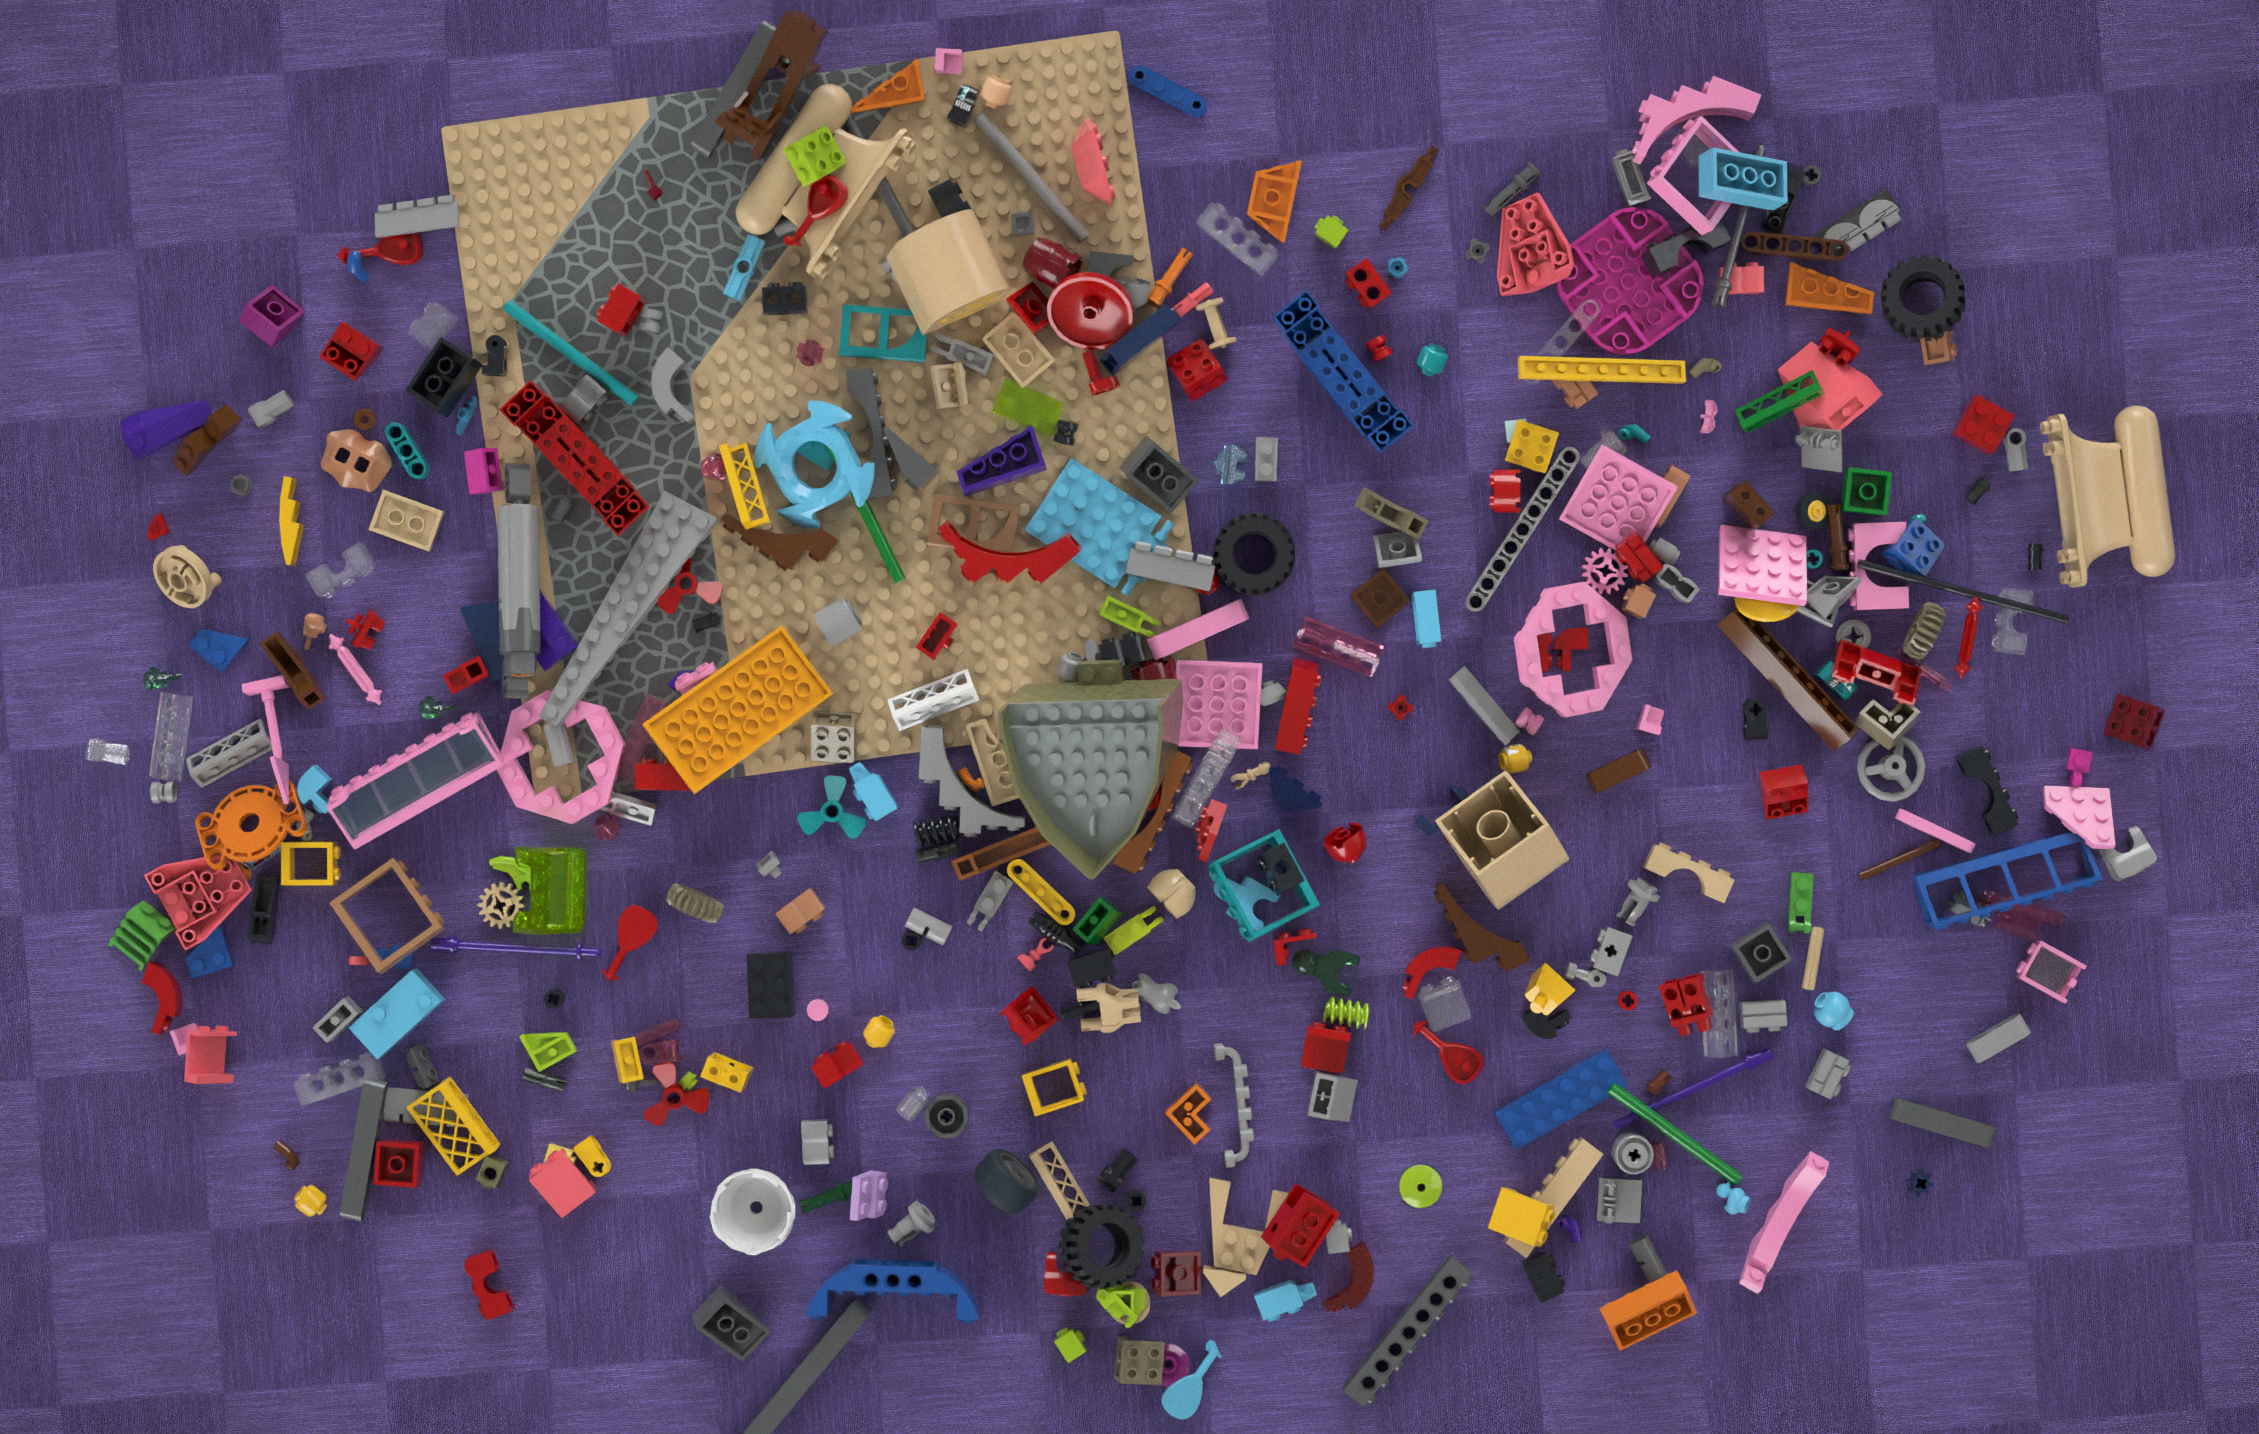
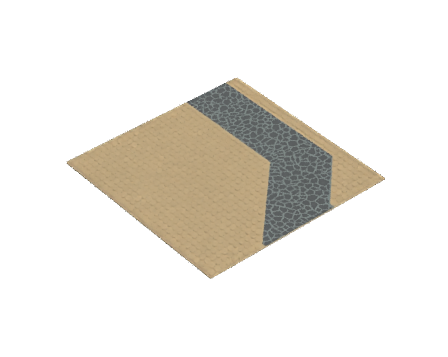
M1118 31L963 52L961 75L936 74V56L920 58L918 60L925 102L855 114L850 113L849 117H854L866 140L884 141L892 138L902 128L908 130L912 135L913 142L916 143L914 151L910 155L904 151L901 155V160L904 161L903 167L899 172L892 169L886 178L915 231L942 218L928 190L949 179L953 183L957 181L963 192L960 194L963 202L967 200L974 211L1010 288V291L999 303L927 333L925 363L844 357L838 354L843 304L910 309L899 284L892 279V275L889 272H885L881 268L894 245L904 237L878 189H876L842 239L843 242L839 247L844 252L837 262L833 259H830L827 265L831 268V272L825 280L820 276L813 278L806 272L811 252L804 236L800 241L803 245L802 247L788 246L783 243L784 236L788 234L793 236L796 230L779 238L774 228L765 234H751L745 231L736 219L738 202L814 90L825 84H835L842 87L849 94L853 107L855 103L864 99L886 80L891 79L897 72L902 71L915 59L816 73L802 81L765 157L761 160L750 156L755 144L752 146L739 137H736L732 144L722 139L710 158L690 148L694 136L723 87L445 126L441 129L450 195H454L455 201L459 203V227H455L473 357L483 365H488V350L486 348L488 337L499 335L507 342V377L484 376L482 374V367L476 375L486 448H498L503 490L492 492L497 531L498 508L502 505L512 504L506 503L505 500L506 463L529 464L531 471V498L529 504L539 508L540 589L578 644L582 640L664 491L720 520L704 542L701 541L694 550L695 553L692 556L690 574L696 576L699 582H720L723 585L719 601L715 604H709L696 593L693 595L684 594L673 614L665 613L656 603L625 644L618 648L614 658L604 666L600 676L594 679L588 687V691L581 699L606 707L626 744L619 763L620 769L617 780L613 786L614 793L622 794L643 791L635 790V764L641 763V759H657V763H663V760L667 759L642 724L682 696L680 690L675 692L668 686L677 673L681 670L696 671L699 665L706 662L708 664L714 662L719 670L781 625L833 692V695L715 780L843 763L811 760V721L814 711L857 713L854 731V761L920 752L922 725L943 726L945 748L971 745L965 725L986 718L993 734L1000 741L1002 739L998 711L1022 685L1030 683H1059L1061 678L1057 676L1056 670L1061 656L1067 655L1068 652H1074L1082 655L1084 661H1087L1086 647H1084L1087 640H1095L1098 647V645L1102 644L1101 640L1114 637L1115 641L1123 639L1122 635L1134 632L1098 615L1107 595L1160 621V627L1154 626L1146 620H1143L1141 628L1152 631L1155 636L1201 616L1199 596L1194 588L1147 578L1145 582L1141 580L1138 585L1136 584L1130 594L1126 596L1121 593V590L1129 580L1127 579L1129 574L1125 573L1117 587L1113 588L1071 560L1042 584L1038 580L1035 582L1029 576L1028 568L1007 584L1005 580L1001 581L996 576L994 567L973 583L971 580L968 581L961 573L962 569L960 566L965 562L964 558L960 559L951 548L931 546L926 543L929 534L934 494L1020 506L1013 552H1026L1047 546V544L1026 532L1025 529L1072 458L1161 515L1162 517L1151 532L1152 536L1161 530L1167 520L1174 523V526L1166 536L1168 539L1165 542L1169 548H1173L1171 557H1175L1177 549L1192 552L1185 498L1170 513L1119 469L1146 435L1180 464L1162 337L1116 374L1120 383L1119 388L1092 396L1089 384L1091 381L1082 353H1085L1088 349H1082L1064 341L1057 335L1050 324L1035 336L1056 362L1024 389L994 355L987 375L963 366L966 370L965 384L969 390L967 405L937 410L930 367L955 363L931 351L933 346H937L949 352L951 344L939 341L936 338L938 334L953 340L955 338L992 353L981 338L1014 312L1006 301L1009 296L1033 281L1049 300L1053 287L1037 281L1022 266L1028 249L1038 237H1045L1055 243H1059L1071 253H1076L1083 257L1078 273L1088 272L1090 251L1133 255V267L1120 268L1110 278L1131 277V280L1138 281V278L1148 279L1150 281V294L1155 288L1121 40ZM993 75L1007 79L1009 81L1008 84L1011 86V92L1004 106L997 105L996 109L985 105V100L980 96L986 78L993 77ZM788 78L764 81L749 114L763 122L767 120ZM962 84L979 90L974 110L966 128L947 120L949 111L952 109ZM985 113L1087 230L1090 235L1083 242L1080 243L976 124L975 119L980 114ZM1090 118L1091 123L1096 124L1098 134L1100 133L1103 150H1100L1101 155H1106L1109 171H1106L1109 186L1113 185L1116 198H1112V205H1107L1082 191L1071 144L1085 119ZM645 170L649 171L655 184L662 190V195L656 201L647 193L651 186L643 173ZM1033 212L1035 234L1013 236L1011 214ZM782 215L777 223L787 220L788 218ZM749 234L764 240L766 243L755 266V273L750 278L741 301L724 295L723 292L734 269V262L738 259ZM742 263L739 266V271L741 273L748 272L750 268L749 263ZM790 282H802V285L807 287V314L770 316L763 314L762 288L767 287V284L780 283V287L789 286ZM619 283L647 300L643 308L662 311V319L659 320L660 333L638 330L639 323L642 322L641 312L626 338L598 322L597 312L602 305H606L609 298L607 296L613 286L616 287ZM798 292L793 293L790 297L791 302L798 303L801 300V294ZM776 293L769 297L770 304H777L780 300L779 294ZM509 300H512L639 396L636 403L630 406L599 383L609 392L606 396L608 400L602 407L599 408L597 406L592 413L594 415L586 424L583 422L581 425L577 424L627 477L650 506L619 536L603 521L604 518L531 440L499 410L530 380L559 406L586 375H589L503 311L504 305ZM1147 302L1142 307L1135 308L1129 332L1158 309L1152 307ZM851 312L849 346L878 348L881 314ZM890 315L887 349L897 348L909 341L918 326L914 317ZM667 347L686 362L674 379L673 392L676 399L696 417L691 424L687 421L682 423L673 415L676 412L675 410L669 416L666 415L658 406L653 396L651 386L653 368ZM1108 348L1094 350L1103 378L1112 376L1100 362ZM872 367L873 372L877 371L879 384H875L876 392H880L882 398V405L879 406L880 414H884L886 426L882 427L883 434L886 435L884 430L888 427L939 471L924 491L919 488L915 491L905 483L907 478L903 475L889 443L890 448H886L887 457L891 456L893 469H890L891 478L895 477L897 490L893 491L894 496L868 500L906 578L894 583L851 494L816 512V518L820 520V528L840 541L826 562L822 560L816 562L808 556L810 552L807 550L793 571L790 569L784 571L775 564L777 560L772 556L767 559L758 552L760 548L755 544L747 545L740 539L742 537L741 534L736 531L732 534L723 527L725 523L721 521V518L725 513L740 522L741 520L719 445L727 443L730 448L743 443L748 445L770 522L753 528L779 534H803L819 531V529L805 528L791 523L777 513L778 509L793 506V504L780 490L767 464L761 468L755 467V450L758 439L765 425L771 423L775 439L777 440L788 429L811 418V411L807 409L809 400L824 401L839 406L852 415L851 420L839 422L835 425L851 434L849 440L862 464L861 466L864 463L871 462L874 447L872 426L865 409L849 393L845 371ZM1058 420L1078 424V430L1074 433V446L1053 441L1054 435L1058 431ZM1032 425L1047 470L965 497L957 471L979 457H983L991 452L990 450L997 446L999 447L1011 437L1020 434ZM744 450L733 454L734 460L742 463L746 456ZM798 452L795 457L796 472L799 478L808 486L823 488L833 480L837 469L835 462L831 469L827 471ZM743 469L739 476L740 480L747 483L751 477V472ZM750 488L745 494V498L751 502L757 496V492ZM564 494L574 500V506H571L564 522L560 523L551 518V515L560 501L558 498ZM942 502L939 527L949 520L961 536L967 539L972 506ZM981 507L976 541H985L995 537L1006 525L1010 512ZM754 508L751 513L752 521L763 518L762 510ZM678 575L673 577L667 589L675 587V579ZM686 578L682 582L684 590L692 586L690 578ZM845 597L847 601L853 604L863 622L861 623L863 630L832 647L819 627L814 614L838 599ZM711 611L718 613L721 624L717 628L711 627L698 633L695 632L692 624L693 619L709 615ZM942 612L958 623L959 626L951 636L954 640L948 649L943 648L937 658L933 660L915 647L937 615ZM1135 632L1136 636H1141L1146 660L1154 658L1147 642L1150 637L1140 632ZM1205 639L1167 655L1172 656L1174 667L1176 666V659L1208 661ZM1100 651L1096 655V660H1102ZM574 652L546 672L537 661V675L528 677V695L526 699H521L522 705L547 690H554ZM1164 656L1163 660H1168V657ZM1139 662L1123 666L1124 680H1133L1130 667L1133 665L1135 669L1140 667ZM968 669L979 697L978 701L899 731L893 719L888 699ZM967 679L958 680L955 685L967 683ZM946 687L938 688L936 693L944 692ZM919 695L915 700H923L926 695ZM901 702L894 705L895 709L904 707L906 703ZM542 719L525 729L534 746V749L529 751L534 792L537 795L549 787L555 786L562 801H570L597 785L588 765L605 756L587 720L584 719L570 728L566 727L575 762L554 767L543 727L551 723Z

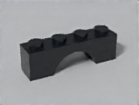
M1721 219L1714 230L1701 235L1692 226H1689L1682 230V234L1676 236L1674 233L1664 238L1665 242L1661 244L1656 241L1646 247L1647 251L1641 257L1651 277H1657L1678 265V253L1682 246H1693L1704 254H1708L1731 241Z
M1977 746L1955 756L1962 775L1980 779L1989 790V805L1981 816L1990 835H1998L2019 825L2017 819H2019L2015 808H2011L2007 801L2010 799L2009 794L2005 788H2001L1998 781L2001 779L1997 769L1992 768L1989 762L1992 760L1989 751L1986 748L1983 749V746Z

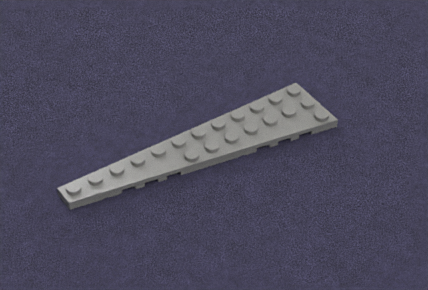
M666 491L663 492L539 715L540 718L557 727L562 725L576 707L578 701L586 694L590 684L600 676L604 666L611 662L618 648L625 644L656 604L659 597L666 591L673 577L680 573L681 567L687 559L694 555V550L701 541L704 542L720 521L718 518Z

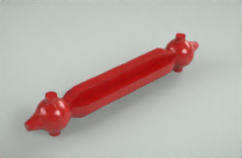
M1974 597L1966 605L1969 613L1965 619L1958 658L1960 662L1957 666H1954V670H1957L1961 679L1971 670V666L1967 663L1972 656L1979 619L1977 613L1983 609V605H1980L1978 597Z

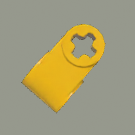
M590 1135L573 1147L578 1158L585 1164L593 1176L601 1177L611 1170V1162L594 1136ZM598 1163L604 1164L602 1170L596 1169Z

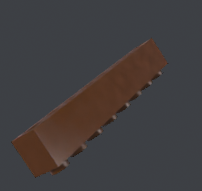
M1736 607L1720 620L1717 626L1729 637L1736 647L1765 676L1766 680L1779 691L1781 696L1791 704L1795 711L1804 718L1809 726L1817 732L1833 751L1837 750L1859 730L1855 723L1760 621L1744 616Z

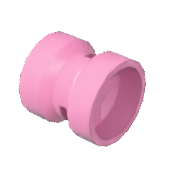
M1525 707L1516 720L1515 725L1519 728L1527 729V733L1534 736L1541 726L1544 717L1533 714L1531 709Z

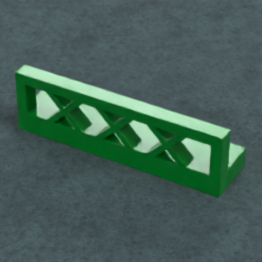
M1811 370L1736 409L1735 412L1740 420L1739 423L1742 429L1748 434L1825 393L1814 371ZM1812 378L1814 384L1801 389L1803 381ZM1788 389L1796 391L1789 397L1781 399L1784 391ZM1768 399L1776 401L1775 404L1762 410L1764 402ZM1749 409L1757 411L1756 414L1746 419L1742 415L1743 412Z

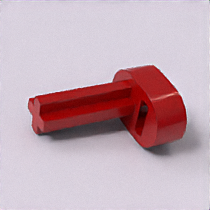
M1094 350L1082 353L1091 381L1089 388L1092 396L1120 387L1117 375L1103 378Z

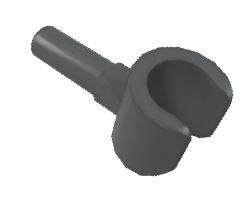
M656 1079L628 1082L626 1090L637 1092L638 1085L657 1084Z

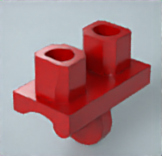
M1829 327L1818 341L1820 343L1818 351L1824 355H1828L1831 351L1838 355L1835 359L1836 363L1842 367L1848 363L1851 364L1861 348L1848 338L1851 334L1849 330L1843 335Z
M369 609L361 624L363 616L359 613L354 620L348 618L346 622L351 625L348 633L353 635L358 628L351 641L353 646L357 648L361 646L371 650L376 639L367 635L370 627L380 632L385 625V621L377 616L375 611Z

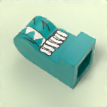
M1827 661L1817 671L1815 676L1832 692L1846 701L1857 689V686L1854 683L1840 682L1832 677L1833 662Z

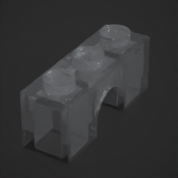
M359 542L342 552L346 560V567L342 573L334 574L328 564H322L305 574L317 597L323 598L325 596L327 599L337 593L336 589L343 586L346 588L355 583L354 579L360 575L364 577L374 571L373 567L377 563L365 543Z
M2003 588V592H2000L1999 597L2032 605L2034 591ZM2001 606L2000 613H1997L1995 625L1998 628L1997 634H1994L1992 639V647H1995L1994 652L2018 656L2025 655L2028 634L2017 632L2012 625L2013 617L2021 611Z

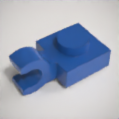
M393 944L391 950L382 948L375 950L381 959H386L403 946ZM414 952L393 967L410 970Z

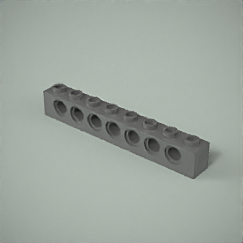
M1450 1254L1344 1384L1343 1391L1364 1407L1367 1403L1370 1405L1377 1396L1375 1392L1380 1386L1384 1388L1390 1381L1389 1375L1392 1371H1398L1403 1365L1404 1360L1402 1359L1407 1353L1411 1354L1416 1349L1418 1339L1421 1336L1424 1338L1429 1333L1431 1323L1434 1320L1438 1321L1445 1312L1443 1308L1448 1303L1452 1304L1458 1296L1456 1292L1460 1287H1466L1471 1281V1270ZM1449 1276L1455 1278V1283L1450 1287L1443 1284L1444 1279ZM1439 1293L1442 1298L1440 1302L1432 1303L1430 1301L1431 1295ZM1420 1310H1426L1428 1316L1424 1320H1419L1416 1317L1417 1313ZM1406 1327H1413L1415 1329L1414 1334L1409 1337L1403 1335V1330ZM1397 1343L1401 1345V1350L1398 1353L1390 1352L1389 1348L1392 1344ZM1380 1360L1388 1363L1387 1367L1383 1370L1376 1368V1363ZM1371 1377L1374 1379V1383L1368 1387L1362 1384L1363 1379Z

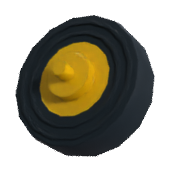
M1820 492L1803 494L1798 499L1795 507L1796 520L1800 526L1807 530H1819L1828 525L1827 505L1831 504L1829 498Z

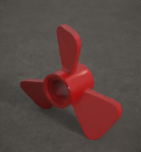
M691 557L681 567L682 570L675 579V587L667 589L656 603L667 614H673L676 611L684 594L693 595L696 593L709 604H715L719 601L722 594L723 585L720 582H699L696 576L690 574ZM686 578H690L692 586L684 590L682 582Z
M672 1062L653 1066L654 1075L664 1086L663 1100L644 1112V1118L647 1121L660 1126L664 1123L670 1109H678L683 1104L698 1114H704L707 1111L710 1092L707 1088L702 1087L684 1091L676 1083V1066ZM672 1092L680 1095L677 1099H670L668 1097Z

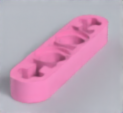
M1899 808L1895 819L1971 854L1974 849L1975 843Z

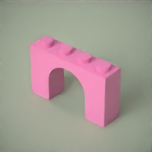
M1906 522L1851 524L1847 530V539L1851 541V550H1848V562L1852 563V572H1849V577L1861 578V583L1849 598L1853 611L1909 608V587H1880L1869 580L1865 569L1857 568L1858 560H1865L1868 553L1874 547L1897 543L1906 529Z

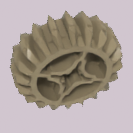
M1926 602L1917 612L1903 643V651L1909 657L1920 660L1925 658L1931 650L1944 624L1943 621L1946 614L1943 608L1935 603Z
M672 884L667 893L666 901L669 905L697 919L716 923L723 913L724 905L720 901L686 885Z

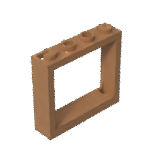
M395 858L390 859L330 902L334 911L373 967L380 974L392 968L445 930L443 926L445 921L439 912L434 913L430 907L433 905L426 894L422 896L418 890L421 886L414 877L410 879L406 873L409 870L402 860L398 862ZM394 869L432 926L385 960H382L344 903Z

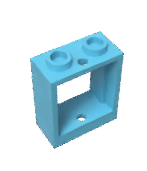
M1436 590L1413 592L1411 596L1417 645L1422 644V648L1436 647V642H1441Z

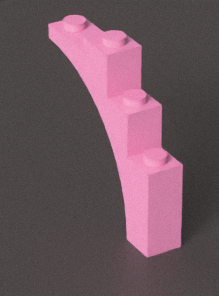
M1715 76L1712 77L1710 82L1704 83L1701 92L1681 85L1678 92L1674 90L1670 102L1650 94L1647 101H1642L1638 112L1642 113L1639 121L1643 122L1639 131L1642 137L1640 142H1635L1631 153L1635 154L1632 162L1641 164L1648 149L1656 139L1674 125L1685 120L1706 115H1724L1750 121L1756 111L1761 94Z

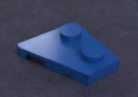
M201 629L189 646L219 671L224 672L249 640L230 634Z
M222 926L217 927L206 940L201 942L185 958L192 979L234 965Z

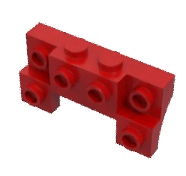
M1840 639L1835 648L1832 677L1840 682L1851 684L1855 677L1893 690V699L1900 704L1914 706L1917 700L1921 668Z

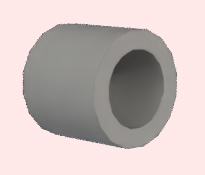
M845 597L838 599L814 614L819 627L832 647L863 630L861 625L863 622L853 604L847 601Z
M1636 1132L1620 1134L1615 1138L1611 1147V1155L1614 1162L1621 1170L1628 1174L1643 1173L1653 1162L1654 1152L1652 1146L1643 1136ZM1634 1149H1637V1153L1640 1155V1157L1635 1158L1634 1161H1632L1631 1156H1629L1628 1154L1629 1152H1633Z

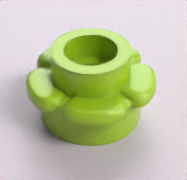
M688 1071L678 1082L682 1090L685 1088L690 1090L696 1084V1074Z

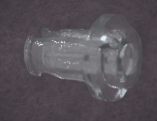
M1603 428L1599 431L1602 438L1579 460L1588 469L1601 445L1610 448L1622 456L1626 455L1625 453L1629 448L1612 429L1607 432Z

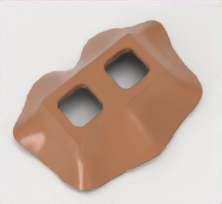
M347 429L333 431L327 435V445L321 460V467L324 471L330 473L342 487L358 488L366 492H372L379 486L392 467V460L381 443L378 441H368L359 432ZM340 448L350 451V456L344 464L335 458ZM359 457H363L370 462L365 473L355 469Z

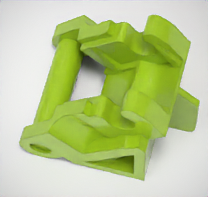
M1135 1285L1097 1288V1300L1113 1318L1120 1319L1122 1315L1129 1316L1125 1321L1126 1328L1134 1324L1139 1313L1145 1308V1289L1135 1288Z

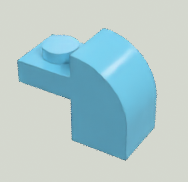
M313 765L299 780L298 796L303 805L313 801L312 806L319 813L328 814L330 812L326 807L329 800L321 791L333 780L318 765Z

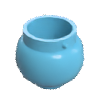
M1824 992L1814 1002L1815 1018L1826 1027L1840 1030L1853 1017L1854 1011L1850 1007L1848 999L1839 992Z

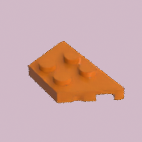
M1300 160L1256 171L1247 216L1281 243H1285L1302 164Z

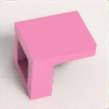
M936 48V74L961 75L963 65L962 50Z
M1644 704L1636 729L1660 735L1662 729L1660 725L1664 710Z
M196 1023L170 1031L178 1055L186 1053L188 1030H197Z

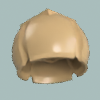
M1169 869L1156 874L1147 886L1148 890L1160 903L1164 902V907L1176 919L1186 914L1192 908L1196 898V887L1178 869Z

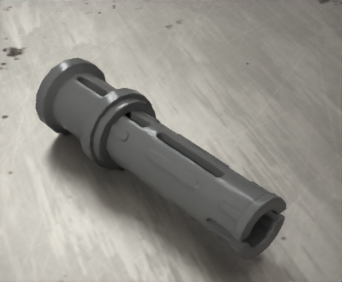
M1531 162L1527 163V167L1520 174H1515L1514 178H1512L1513 181L1483 207L1491 218L1519 192L1526 191L1536 178L1542 177V174Z

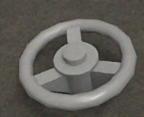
M1903 736L1894 746L1891 755L1884 756L1878 765L1866 767L1867 757L1870 752L1880 744L1875 739L1870 740L1865 744L1858 757L1857 771L1860 782L1868 793L1880 800L1894 802L1907 799L1918 790L1924 780L1926 765L1922 752L1913 741ZM1904 746L1914 755L1917 764L1916 777L1912 783L1905 772L1906 762L1902 758ZM1880 774L1886 780H1897L1904 790L1896 793L1883 792L1873 786L1868 776Z

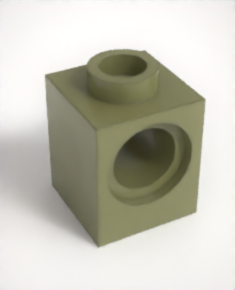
M492 1154L487 1155L476 1180L480 1182L482 1187L487 1189L498 1187L509 1162ZM488 1168H493L496 1171L495 1178H490L487 1175Z

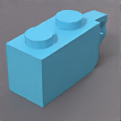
M861 762L849 768L855 782L853 793L858 801L863 800L866 808L864 810L870 820L874 818L875 821H878L899 808L879 774H870Z
M1287 1280L1254 1293L1263 1321L1268 1319L1269 1322L1279 1319L1281 1317L1280 1314L1285 1312L1293 1314L1300 1311V1307L1304 1306L1303 1302L1317 1295L1313 1282L1296 1285V1282L1292 1280Z

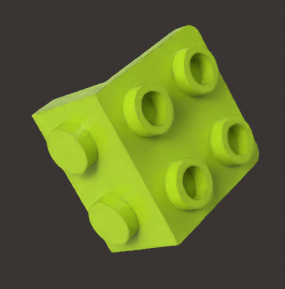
M823 126L782 148L803 187L846 164V160L827 126Z

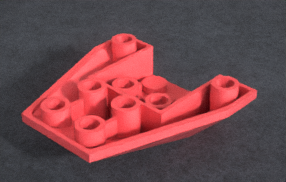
M1090 118L1085 119L1071 144L1082 191L1107 205H1112V198H1116L1113 185L1109 186L1106 171H1109L1106 155H1101L1100 150H1103L1100 133L1098 134L1096 124L1091 123Z
M1537 192L1502 208L1497 279L1501 296L1533 293L1568 278L1574 267L1570 244L1541 194Z
M1810 342L1777 369L1784 385L1813 370L1825 394L1793 410L1800 430L1801 426L1841 431L1883 394L1869 377L1848 364L1844 367L1836 363L1835 359L1837 357L1830 353L1824 355L1818 351L1819 346ZM1812 378L1803 381L1801 389L1814 384ZM1791 389L1786 390L1788 397L1796 392Z
M215 855L212 858V864L219 863L222 856ZM205 857L165 864L144 875L153 893L158 894L177 929L175 933L185 951L206 940L252 891L237 861L228 859L227 865L220 870L212 869L207 864Z

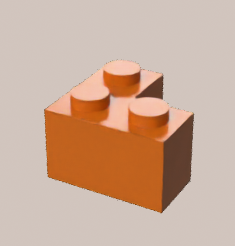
M1197 1081L1165 1110V1114L1194 1145L1210 1131V1126L1197 1113L1211 1100V1096Z

